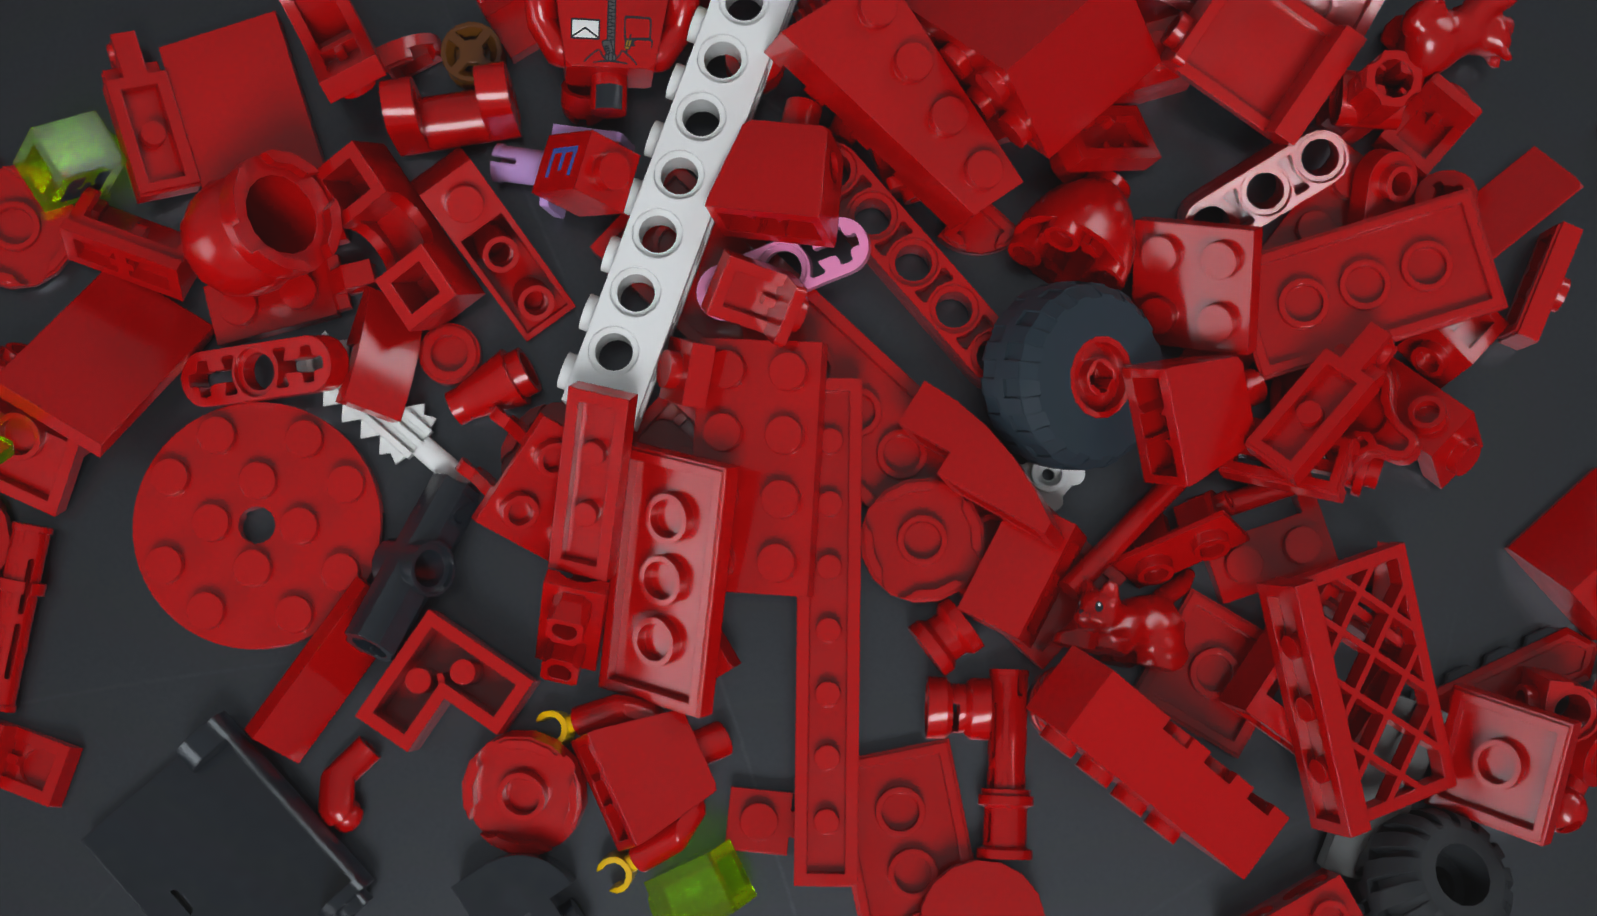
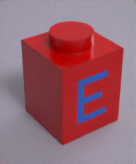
M594 130L549 135L531 193L579 217L623 214L641 155Z

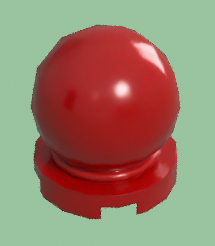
M270 149L238 163L226 177L209 181L194 196L186 208L180 224L183 254L191 269L202 282L226 296H262L280 289L289 279L297 278L318 269L327 258L335 254L338 250L343 231L340 206L337 199L328 202L322 187L312 177L319 173L314 165L294 153Z

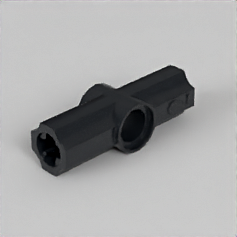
M433 474L398 538H389L383 541L375 550L372 559L374 581L345 631L347 635L346 641L360 652L371 655L379 661L392 663L403 647L429 597H438L451 586L456 571L453 553L472 520V515L480 504L478 501L480 495L467 483L460 482L447 474Z

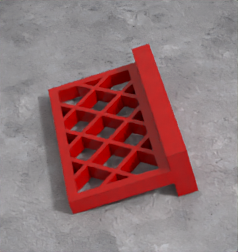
M1390 542L1293 577L1276 576L1257 583L1311 828L1353 838L1372 830L1370 821L1457 786L1405 542ZM1386 562L1391 584L1383 601H1380L1367 592L1365 588L1375 567ZM1352 575L1351 580L1346 578V576ZM1329 582L1345 591L1332 620L1324 616L1318 586ZM1359 601L1377 613L1364 642L1346 630ZM1391 623L1401 629L1404 642L1396 662L1378 652ZM1340 642L1358 652L1345 682L1338 678L1334 662V655ZM1373 663L1390 673L1377 703L1360 692ZM1405 684L1414 689L1417 706L1409 723L1392 713ZM1354 703L1372 713L1359 743L1352 740L1347 720ZM1386 724H1389L1403 734L1390 764L1374 754ZM1419 744L1427 749L1432 775L1416 781L1405 773ZM1368 764L1383 772L1385 776L1375 798L1366 802L1361 779Z

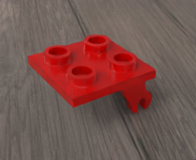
M496 405L489 418L504 428L520 443L521 447L499 480L483 467H474L464 457L460 459L455 469L462 476L470 480L485 496L472 515V519L476 523L549 561L564 425L540 412L529 427L515 415L509 416L501 407Z

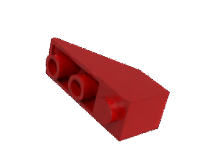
M460 147L410 181L423 202L526 342L576 307L475 164Z

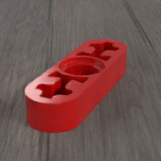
M304 335L200 351L191 355L182 370L181 384L186 397L193 404L200 407L230 406L328 392L337 389L344 382L349 370V358L343 344L336 338L328 335ZM263 354L270 358L274 366L273 381L266 389L259 385L254 372L255 364ZM318 356L322 357L323 368L315 371L297 372L295 361L315 359ZM216 371H232L233 382L217 383L209 386L208 375Z

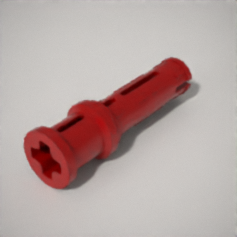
M989 669L992 688V720L990 738L988 740L987 788H981V794H978V804L984 807L983 845L976 848V858L1033 860V850L1027 847L1028 808L1034 806V796H1031V790H1026L1025 774L1028 713L1025 707L1027 706L1029 670Z

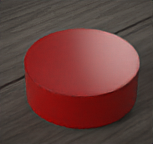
M446 323L441 324L434 330H430L424 336L420 344L419 361L424 372L432 380L444 386L456 387L482 365L483 350L479 340L466 327L459 324Z

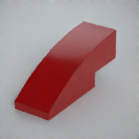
M924 380L898 424L915 442L945 458L937 475L955 493L1058 550L1064 541V537L1049 506L1014 456L992 431L963 405Z

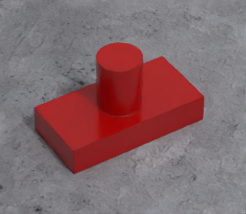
M1111 105L1050 158V165L1058 179L1066 183L1081 179L1088 172L1146 170L1162 157L1137 105Z

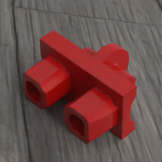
M547 570L543 582L535 658L542 659L541 678L573 686L577 685L582 669L596 671L600 658L610 582L593 581L589 577L576 574L571 578H567L560 571Z

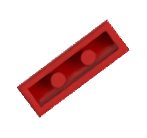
M1536 146L1528 150L1478 190V207L1481 222L1493 259L1584 187L1573 174Z

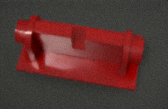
M1211 489L1198 497L1173 507L1178 527L1172 530L1170 529L1168 518L1161 513L1112 565L1140 589L1147 585L1164 583L1171 579L1176 572L1202 561L1219 559L1225 556L1231 548L1250 541L1249 535L1230 517V515L1236 513V508L1226 490L1216 494Z

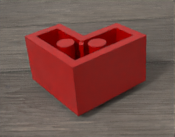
M428 609L355 717L406 752L420 750L450 704H453L490 731L499 735L508 731L541 683V680L440 611Z

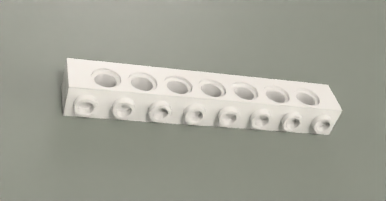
M711 0L708 9L702 6L697 7L687 35V41L693 43L694 46L687 65L677 63L670 77L665 97L672 100L673 103L665 123L656 120L649 133L644 156L652 159L644 180L633 179L624 209V214L630 215L622 238L612 236L604 253L601 271L608 273L603 290L600 296L591 294L583 309L579 329L586 331V335L578 355L571 352L568 353L558 377L557 388L565 390L561 399L565 405L567 404L568 386L577 381L638 394L634 431L638 432L657 380L659 358L662 352L668 349L669 338L675 332L715 221L705 207L707 197L742 125L751 119L753 120L773 65V61L764 51L779 33L788 27L797 0H753L761 7V11L755 18L747 21L737 20L728 12L729 7L737 0ZM720 55H730L738 60L741 65L739 70L728 78H717L706 69L708 63ZM697 112H709L719 120L716 130L706 136L691 134L685 128V124L688 118ZM679 168L691 170L698 177L696 186L685 194L669 192L663 184L666 176L671 171ZM659 225L671 228L677 234V237L670 249L665 252L654 253L643 247L642 239L650 228ZM644 283L655 291L654 300L651 305L645 310L638 312L625 309L621 305L623 291L631 284ZM620 340L631 345L633 356L630 363L623 369L611 371L600 365L599 355L607 343Z

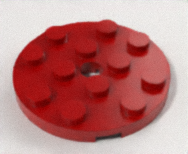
M249 402L234 404L216 409L187 424L161 448L152 460L139 487L134 506V551L142 577L155 600L170 617L188 631L213 643L232 648L256 650L288 647L311 639L356 576L369 584L373 579L372 559L375 550L382 543L383 499L375 475L363 454L348 437L330 423L307 411L279 403ZM265 508L274 517V533L265 542L255 544L246 539L244 522L248 512Z

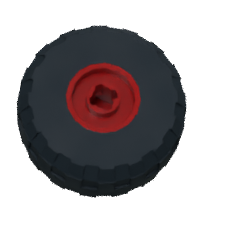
M1064 281L1041 284L1040 287L1026 290L1016 297L1015 301L1001 313L994 324L989 342L985 345L983 353L984 370L983 377H981V389L983 396H985L986 410L993 428L997 430L1004 444L1014 454H1018L1025 458L1027 462L1039 466L1061 470H1091L1092 468H1105L1118 462V459L1127 452H1131L1137 445L1122 367L1163 359L1160 345L1152 333L1154 329L1143 311L1130 300L1129 296L1119 289H1112L1105 286V284Z

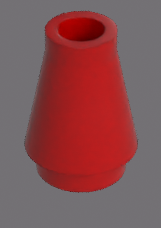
M517 347L508 353L504 349H500L457 387L446 392L445 399L455 419L461 425H464L474 419L490 415L496 405L506 411L530 404L532 401L531 396L540 392L542 387L531 361L522 349Z

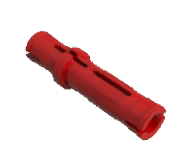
M12 521V533L3 576H0V712L5 713L16 712V700L28 651L38 597H45L47 584L42 583L41 580L50 537L54 531L50 527Z

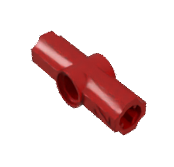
M1384 50L1361 71H1345L1330 93L1329 98L1317 112L1316 124L1335 132L1350 146L1373 129L1397 130L1403 119L1406 102L1421 92L1422 69L1410 61L1407 52Z

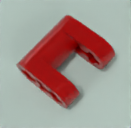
M505 61L473 65L475 89L422 97L412 76L380 81L379 95L385 126L400 156L405 157L523 137L517 95Z

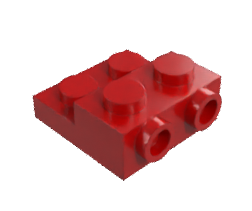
M10 342L5 347L0 346V371L27 344ZM0 397V492L56 517L66 511L83 458L91 452Z

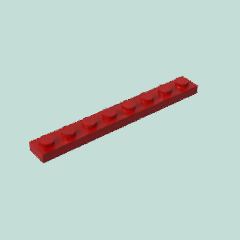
M826 378L813 597L797 596L794 886L858 887L863 378Z

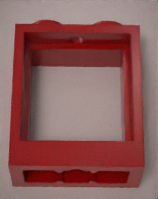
M1329 582L1318 586L1323 612L1332 619L1345 591ZM1357 605L1346 630L1364 642L1377 613L1372 610L1370 614ZM1391 623L1378 651L1393 662H1396L1404 645L1399 627ZM1265 627L1218 700L1295 755L1285 709L1267 695L1277 679V673ZM1373 663L1360 692L1377 703L1390 673ZM1354 703L1347 720L1352 740L1359 743L1372 713Z

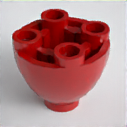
M1114 171L1088 172L1082 179L1072 180L1056 186L1045 193L1023 214L1015 227L1014 236L1008 245L1010 257L1017 263L1028 267L1032 273L1047 283L1082 281L1105 284V286L1112 289L1121 290L1124 288L1130 274L1137 245L1135 221L1127 201L1131 194L1129 184Z

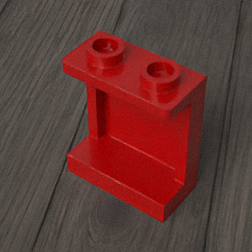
M1198 0L1189 14L1181 11L1165 30L1161 43L1167 47L1160 55L1162 65L1276 145L1295 146L1365 44L1367 38L1349 25L1335 26L1300 0Z

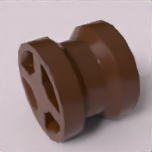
M468 21L458 24L447 32L442 41L441 58L443 65L448 71L450 78L463 90L475 89L473 68L467 70L468 65L473 66L498 61H505L507 65L508 61L499 37L490 27L482 23Z

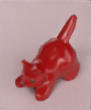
M1423 0L1413 4L1403 15L1392 18L1384 26L1380 42L1389 50L1407 52L1410 61L1422 69V87L1434 73H1442L1466 55L1483 57L1491 68H1499L1501 59L1504 61L1512 60L1509 48L1512 42L1511 35L1515 27L1514 20L1503 15V12L1512 7L1518 0H1465L1462 5L1453 7L1452 10L1446 7L1445 0Z
M1191 568L1183 569L1152 594L1137 595L1122 601L1120 600L1119 588L1116 582L1109 580L1101 590H1098L1092 581L1085 579L1081 584V598L1077 603L1073 616L1076 628L1057 631L1053 642L1070 649L1074 645L1086 653L1101 655L1100 661L1108 665L1132 668L1137 664L1162 672L1174 673L1182 669L1189 657V651L1185 643L1186 622L1174 603L1189 592L1195 578V572Z

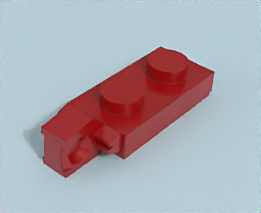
M135 30L110 34L111 40L106 45V50L112 69L102 70V90L137 204L198 192L201 181L167 71H161L157 61L144 62Z
M336 254L327 258L318 269L297 278L289 279L280 289L262 296H226L209 285L204 286L203 289L217 345L221 348H226L342 318V312L353 309L351 296L362 294L365 287L368 286L375 289H380L375 281L379 277L377 268L371 262V259L342 265L340 256Z
M1371 321L1349 348L1342 343L1332 351L1325 348L1247 438L1244 445L1249 453L1298 487L1380 391L1379 388H1381L1388 377L1383 369L1398 351L1392 334Z

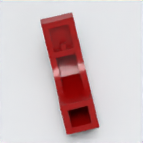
M279 0L308 55L318 83L330 104L343 97L345 99H353L367 93L374 87L376 80L387 75V70L379 58L375 46L351 0Z

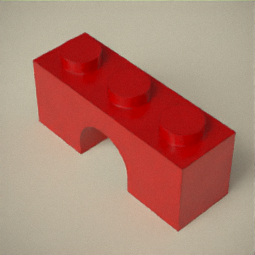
M352 140L317 168L319 173L312 177L322 187L328 202L337 199L341 211L342 228L352 229L361 234L382 258L387 271L375 279V281L409 332L434 330L441 324L451 321L485 295V292L385 144Z

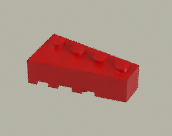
M831 0L781 31L764 51L780 68L784 65L806 86L803 90L821 107L826 105L853 131L850 134L866 150L871 148L894 169L893 175L950 229L971 218L1024 182L905 0Z
M1074 645L1071 646L1025 707L1046 725L1039 734L1040 737L1069 759H1072L1076 752L1081 754L1082 756L1075 766L1105 789L1113 781L1116 786L1110 792V795L1131 812L1141 818L1147 810L1149 814L1143 823L1172 845L1176 843L1180 836L1243 880H1245L1290 819L1274 804L1253 793L1252 791L1255 789L1253 786L1210 755V750L1171 722V718L1118 673Z

